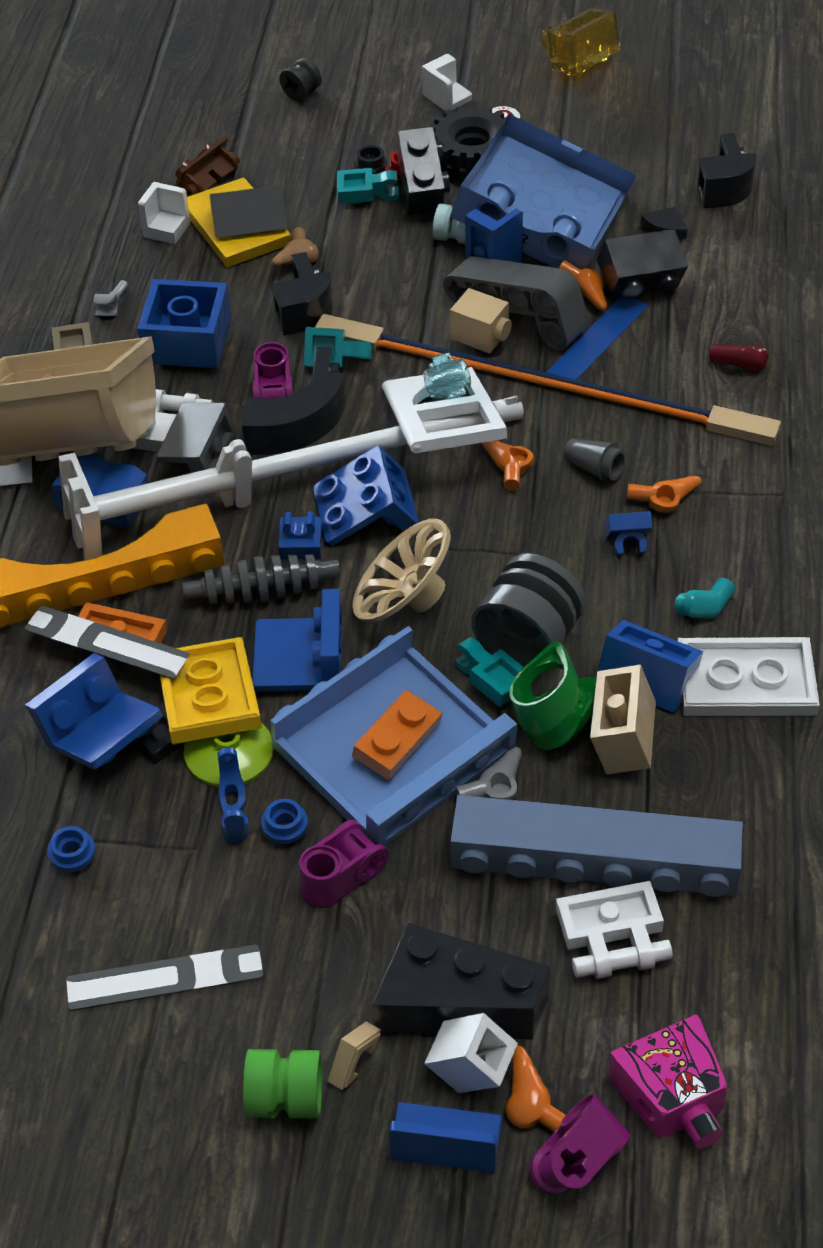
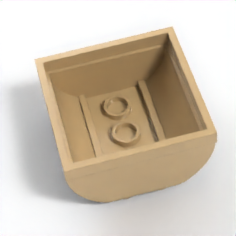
M152 336L0 358V466L18 463L21 461V457L35 456L36 461L54 459L60 456L59 452L73 451L76 456H83L97 452L98 447L112 445L114 451L136 447V440L147 436L146 430L155 420L156 387L151 355L155 351ZM47 373H54L56 377L39 379Z

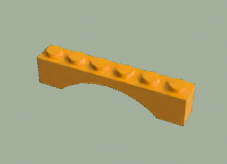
M207 503L166 514L154 528L138 540L115 552L95 559L70 564L40 565L1 558L0 628L31 619L40 606L62 611L84 605L86 602L91 603L223 566L224 558L221 537Z

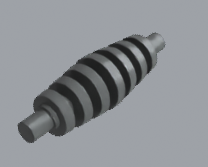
M313 554L305 555L304 565L298 564L297 555H288L289 567L282 568L280 556L271 555L272 569L265 570L263 556L254 557L255 572L248 573L245 559L237 562L239 572L237 575H231L230 566L227 564L221 566L222 577L214 578L212 568L204 571L205 577H202L201 580L183 582L182 584L185 599L204 597V599H209V604H218L217 595L225 593L226 604H235L234 592L242 591L243 603H252L251 589H258L260 602L264 603L269 602L268 587L275 586L277 599L286 597L284 584H292L294 595L302 593L301 582L308 581L310 590L319 588L318 581H322L324 578L340 576L338 559L319 562V560L315 561Z

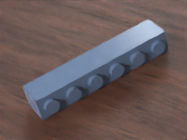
M457 795L451 835V868L463 869L469 873L493 872L511 874L518 878H528L531 876L555 878L568 883L578 881L606 883L612 887L650 881L652 888L662 892L677 890L703 893L711 897L723 895L737 896L741 873L743 822Z

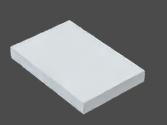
M810 637L678 638V642L703 651L699 668L687 679L682 695L683 716L818 715L820 704Z

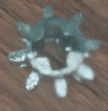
M450 352L433 357L432 363L429 364L430 369L423 372L425 386L432 399L443 398V400L460 398L466 394L465 388L471 386V376L463 359H452Z

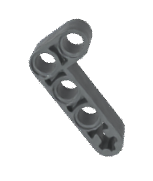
M470 256L446 276L443 281V288L446 294L454 302H457L467 289L470 288L509 302L510 313L535 316L541 339L548 347L556 351L564 350L589 324L578 280L572 273L564 269Z

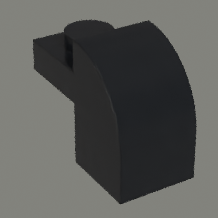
M734 133L720 134L718 156L699 158L697 190L703 208L735 205L744 201L752 192L756 153L745 154L744 147H739Z
M306 252L292 255L294 279L272 283L274 313L283 336L304 332L306 327H315L323 314L331 315L333 310L330 272L320 273L317 265L311 266Z

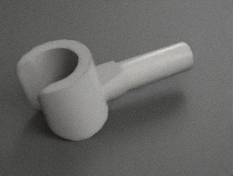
M121 280L109 294L94 295L93 301L94 304H97L95 316L117 315L119 297L128 287L126 281Z

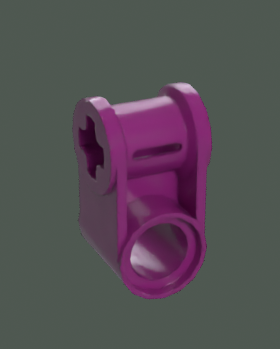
M268 342L258 346L254 351V398L273 399L294 394L293 381L290 374L289 353L284 345L277 342Z
M348 820L342 823L332 834L302 853L299 860L301 896L306 903L318 908L330 907L336 904L342 897L363 882L373 879L381 872L389 859L388 849L381 844L375 845L363 833V827L358 821Z
M595 1093L590 1094L566 1114L560 1126L534 1153L529 1168L531 1179L537 1188L548 1194H557L567 1189L572 1190L584 1187L603 1165L623 1148L631 1136L630 1132Z

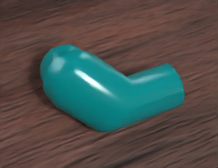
M718 578L709 591L689 590L687 593H680L675 599V609L682 616L697 619L715 618L735 592V586L729 579Z

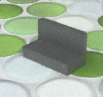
M282 185L210 194L211 212L217 238L279 231L287 228Z
M183 403L157 453L159 462L187 463L191 473L215 468L222 448L229 446L237 433L226 404Z

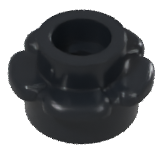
M365 145L356 152L355 169L372 168L373 174H379L388 165L384 150L380 146Z

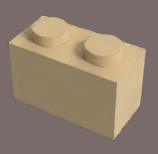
M641 665L597 671L590 739L606 774L651 768L656 701Z

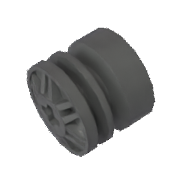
M520 554L510 559L492 585V588H490L472 614L471 628L477 641L491 655L502 649L520 665L525 667L549 644L555 641L561 644L564 643L565 637L573 629L576 621L585 610L586 596L578 580L569 570L556 561L538 554Z

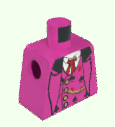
M697 1014L611 1051L608 1078L656 1136L665 1138L685 1129L698 1149L709 1147L722 1137L723 1130L714 1115L724 1109L727 1084L703 1024Z

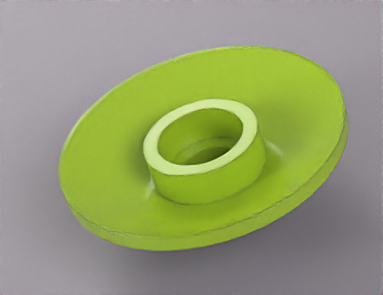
M261 723L262 728L188 741L184 745V760L188 770L197 780L209 786L219 788L220 772L217 754L223 748H233L237 751L240 774L245 785L260 777L269 767L274 754L272 736L267 727Z

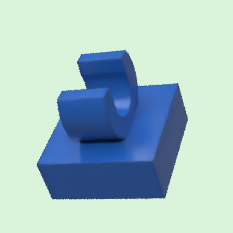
M651 511L609 514L604 523L606 540L616 539L613 544L615 555L617 557L623 555V542L625 540H633L637 544L638 555H643L647 549L645 537L648 536L652 529Z
M285 512L284 517H280L278 546L280 559H288V555H297V559H305V555L312 554L314 558H321L322 517H315L313 512H307V517H292L291 512Z

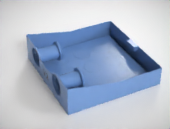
M508 114L482 157L460 185L450 217L465 224V215L477 209L498 221L517 208L523 212V253L554 268H559L561 263L566 260L582 270L588 268L626 200L637 175L512 114Z

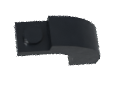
M316 346L312 378L297 393L273 399L246 398L242 433L246 451L249 454H280L303 448L321 439L338 423L346 405L344 373H340V363H333L332 347Z

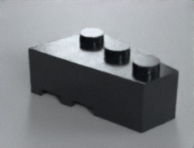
M408 923L372 1003L373 1025L381 1029L380 1036H390V1031L421 1032L422 1037H436L443 1021L484 1013L511 1038L533 1039L549 998L550 966Z

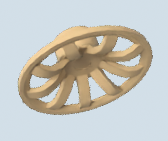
M439 519L421 521L399 534L378 554L362 576L353 597V613L360 621L365 623L381 621L395 614L406 605L414 612L422 613L439 600L445 589V581L436 572L444 560L450 544L451 535L447 524ZM433 530L439 532L438 534L433 535L426 541V538L430 532H432ZM418 534L416 536L414 557L409 545V539ZM441 543L438 556L429 557L432 548ZM397 548L405 565L404 569L387 559ZM378 568H381L396 579H372ZM371 590H381L379 592L369 595L364 600V596L367 592ZM391 600L399 601L396 605L388 609V605ZM379 602L377 613H368L370 607L374 603Z

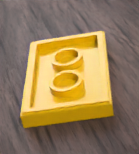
M244 177L187 197L190 221L227 268L281 249L291 241V234L287 229L224 238L216 237L210 205V194L253 189Z
M242 637L176 648L190 654L176 677L170 678L160 674L172 744L262 728Z

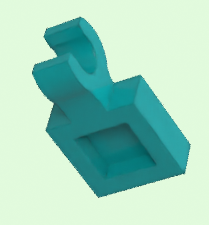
M372 168L337 171L339 204H358L374 201V194L387 201L399 199L398 186H387L389 184H397V171L388 170L379 174H373Z
M306 327L305 367H314L316 346L332 347L333 363H340V369H343L344 357L371 359L372 344L365 341H345L344 329Z
M469 637L458 644L457 648L464 654L457 658L454 664L460 671L469 674L468 681L499 707L511 700L509 693L511 684L519 671L524 667L502 649L491 655L473 637Z

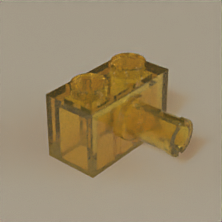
M589 8L554 28H545L542 32L541 43L544 48L550 51L552 70L566 72L569 76L581 75L586 72L588 67L607 61L608 56L619 51L620 42L616 11Z

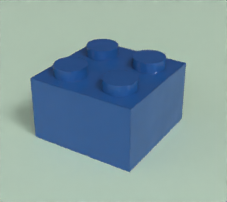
M165 279L152 280L137 330L139 338L152 336L155 351L151 354L153 364L218 368L231 321L227 283Z

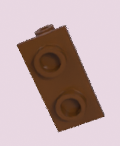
M225 136L216 144L209 143L203 148L196 159L192 162L186 160L177 169L175 186L184 188L187 197L216 186L217 180L210 174L221 182L238 169V164L240 163L238 155L225 149L228 137Z

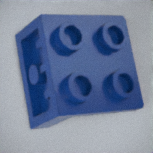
M380 445L358 456L355 460L331 475L326 476L313 487L319 515L322 517L325 541L330 546H334L381 516L389 525L395 524L403 532L419 523L406 471Z
M322 589V607H314L313 618L259 619L256 621L252 680L254 691H310L322 681L327 682L341 672L342 611L340 589Z
M93 653L25 704L47 747L92 769H97L111 762L121 749L134 739L144 736L151 726L162 718L158 707L121 692L104 657Z

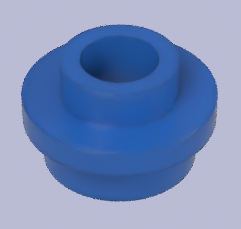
M275 800L269 804L262 815V831L269 840L275 843L288 844L295 842L307 831V814L294 800ZM285 822L290 823L288 825H280L281 823Z
M67 826L59 829L52 836L47 851L49 860L56 869L64 872H74L85 868L91 863L96 849L93 838L87 832L76 826ZM71 850H77L73 853H67Z

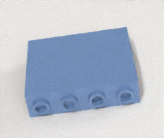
M409 626L396 635H389L384 638L377 648L362 658L353 659L339 674L327 682L322 681L318 683L308 695L293 705L283 707L270 720L272 747L347 821H358L363 827V833L375 845L381 844L386 846L454 796L456 794L455 787L473 782L516 745L517 723L506 713L496 720L489 717L412 647L413 630ZM407 689L443 714L441 722L388 781L352 757L353 746Z

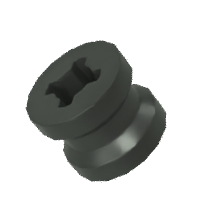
M301 58L293 64L292 68L289 67L281 72L279 82L284 93L289 98L300 101L307 96L309 91H314L320 87L322 77L319 69L311 60Z

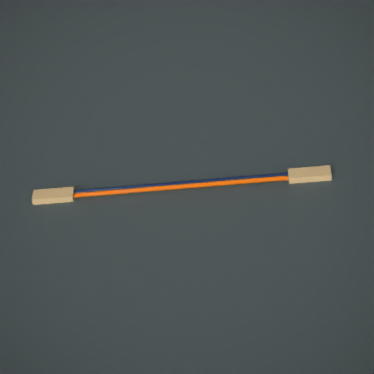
M323 314L315 328L344 329L345 341L370 342L374 352H376L378 347H384L468 368L472 367L473 369L700 422L706 425V431L760 444L774 446L780 430L781 421L715 405L712 410L699 409L389 336L384 333V328L327 314Z

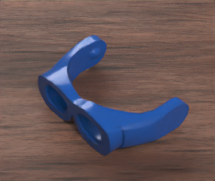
M223 748L217 754L220 772L219 797L223 812L222 827L226 841L236 843L245 840L249 835L248 817L241 811L247 802L246 793L240 774L237 751L233 748ZM227 794H238L237 803L228 805L226 802Z

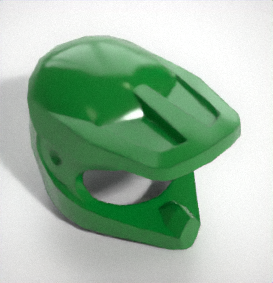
M558 641L549 644L519 671L509 691L519 725L525 731L532 744L539 749L545 750L560 748L572 742L593 715L597 677L578 678L567 649ZM553 668L564 670V676L557 687L538 697L531 693V683L539 674Z

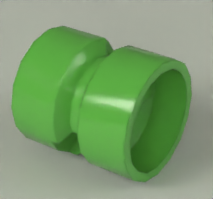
M248 1049L243 1082L245 1117L276 1118L280 1110H285L290 1119H319L323 1085L321 1050H292L287 1058H281L278 1051L274 1049Z

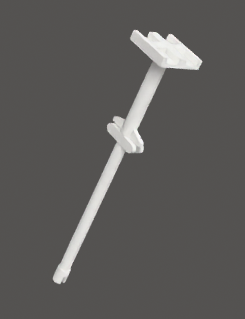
M518 396L492 401L504 423L523 418L522 402L517 403ZM480 412L421 421L427 433L486 424ZM395 426L252 461L249 452L246 451L244 442L236 439L229 446L222 448L215 468L93 496L74 452L58 456L63 513L66 520L71 519L73 539L77 548L83 547L84 561L102 556L101 520L219 492L225 507L232 506L234 499L238 508H245L252 501L253 481L357 457L377 445L386 450L408 443L401 427Z

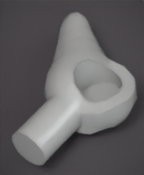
M513 747L507 751L504 756L482 773L478 781L455 787L456 797L457 795L512 800L517 795V783L515 780L519 761L522 757L521 749Z

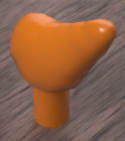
M564 260L559 268L567 270L575 276L580 285L582 296L586 297L598 310H605L607 307L603 292L605 283L600 273L588 268L581 270Z
M498 440L482 442L483 447L492 457L497 467L504 472V488L508 491L518 490L520 487V475L527 472L533 465V453L525 447L508 445Z
M688 476L657 482L653 486L629 483L627 500L648 502L650 508L657 513L674 512L680 505V501L695 488H698L702 480L699 476Z
M517 1045L512 1056L511 1096L506 1101L505 1106L507 1118L513 1126L520 1129H531L540 1122L555 1132L566 1115L551 1105L550 1093L533 1065L531 1057L522 1046Z

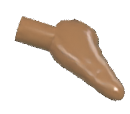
M297 227L292 230V241L288 242L273 258L272 265L280 267L292 264V255L303 252L307 253L310 263H313L319 257V250L315 244L306 239V231L301 227Z

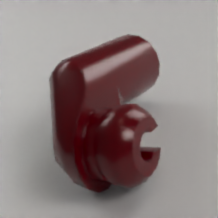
M713 344L709 351V359L711 363L733 365L753 373L759 372L766 367L769 353L764 347L759 345L750 347Z

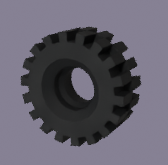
M471 105L469 110H465L463 106L456 107V112L453 113L451 110L443 112V117L437 116L434 119V124H431L430 127H433L435 140L442 141L444 161L440 162L441 171L448 172L450 183H453L455 180H459V185L463 183L505 121L503 112L497 111L494 114L492 113V108L486 106L484 110H478V105Z

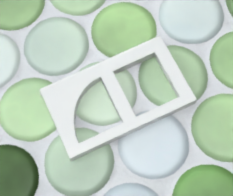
M472 367L388 380L382 384L383 391L413 453L507 439V427ZM465 385L471 395L418 404L432 394ZM480 412L486 424L427 433L421 421Z

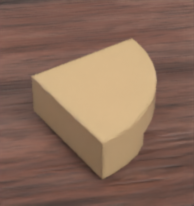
M366 1021L341 1038L327 1082L341 1090L345 1087L347 1088L359 1075L354 1071L363 1051L366 1050L371 1054L373 1053L381 1035V1029Z

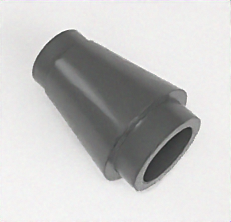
M571 438L564 449V459L571 462L603 482L609 479L617 480L622 475L626 466V452L620 449L617 443Z

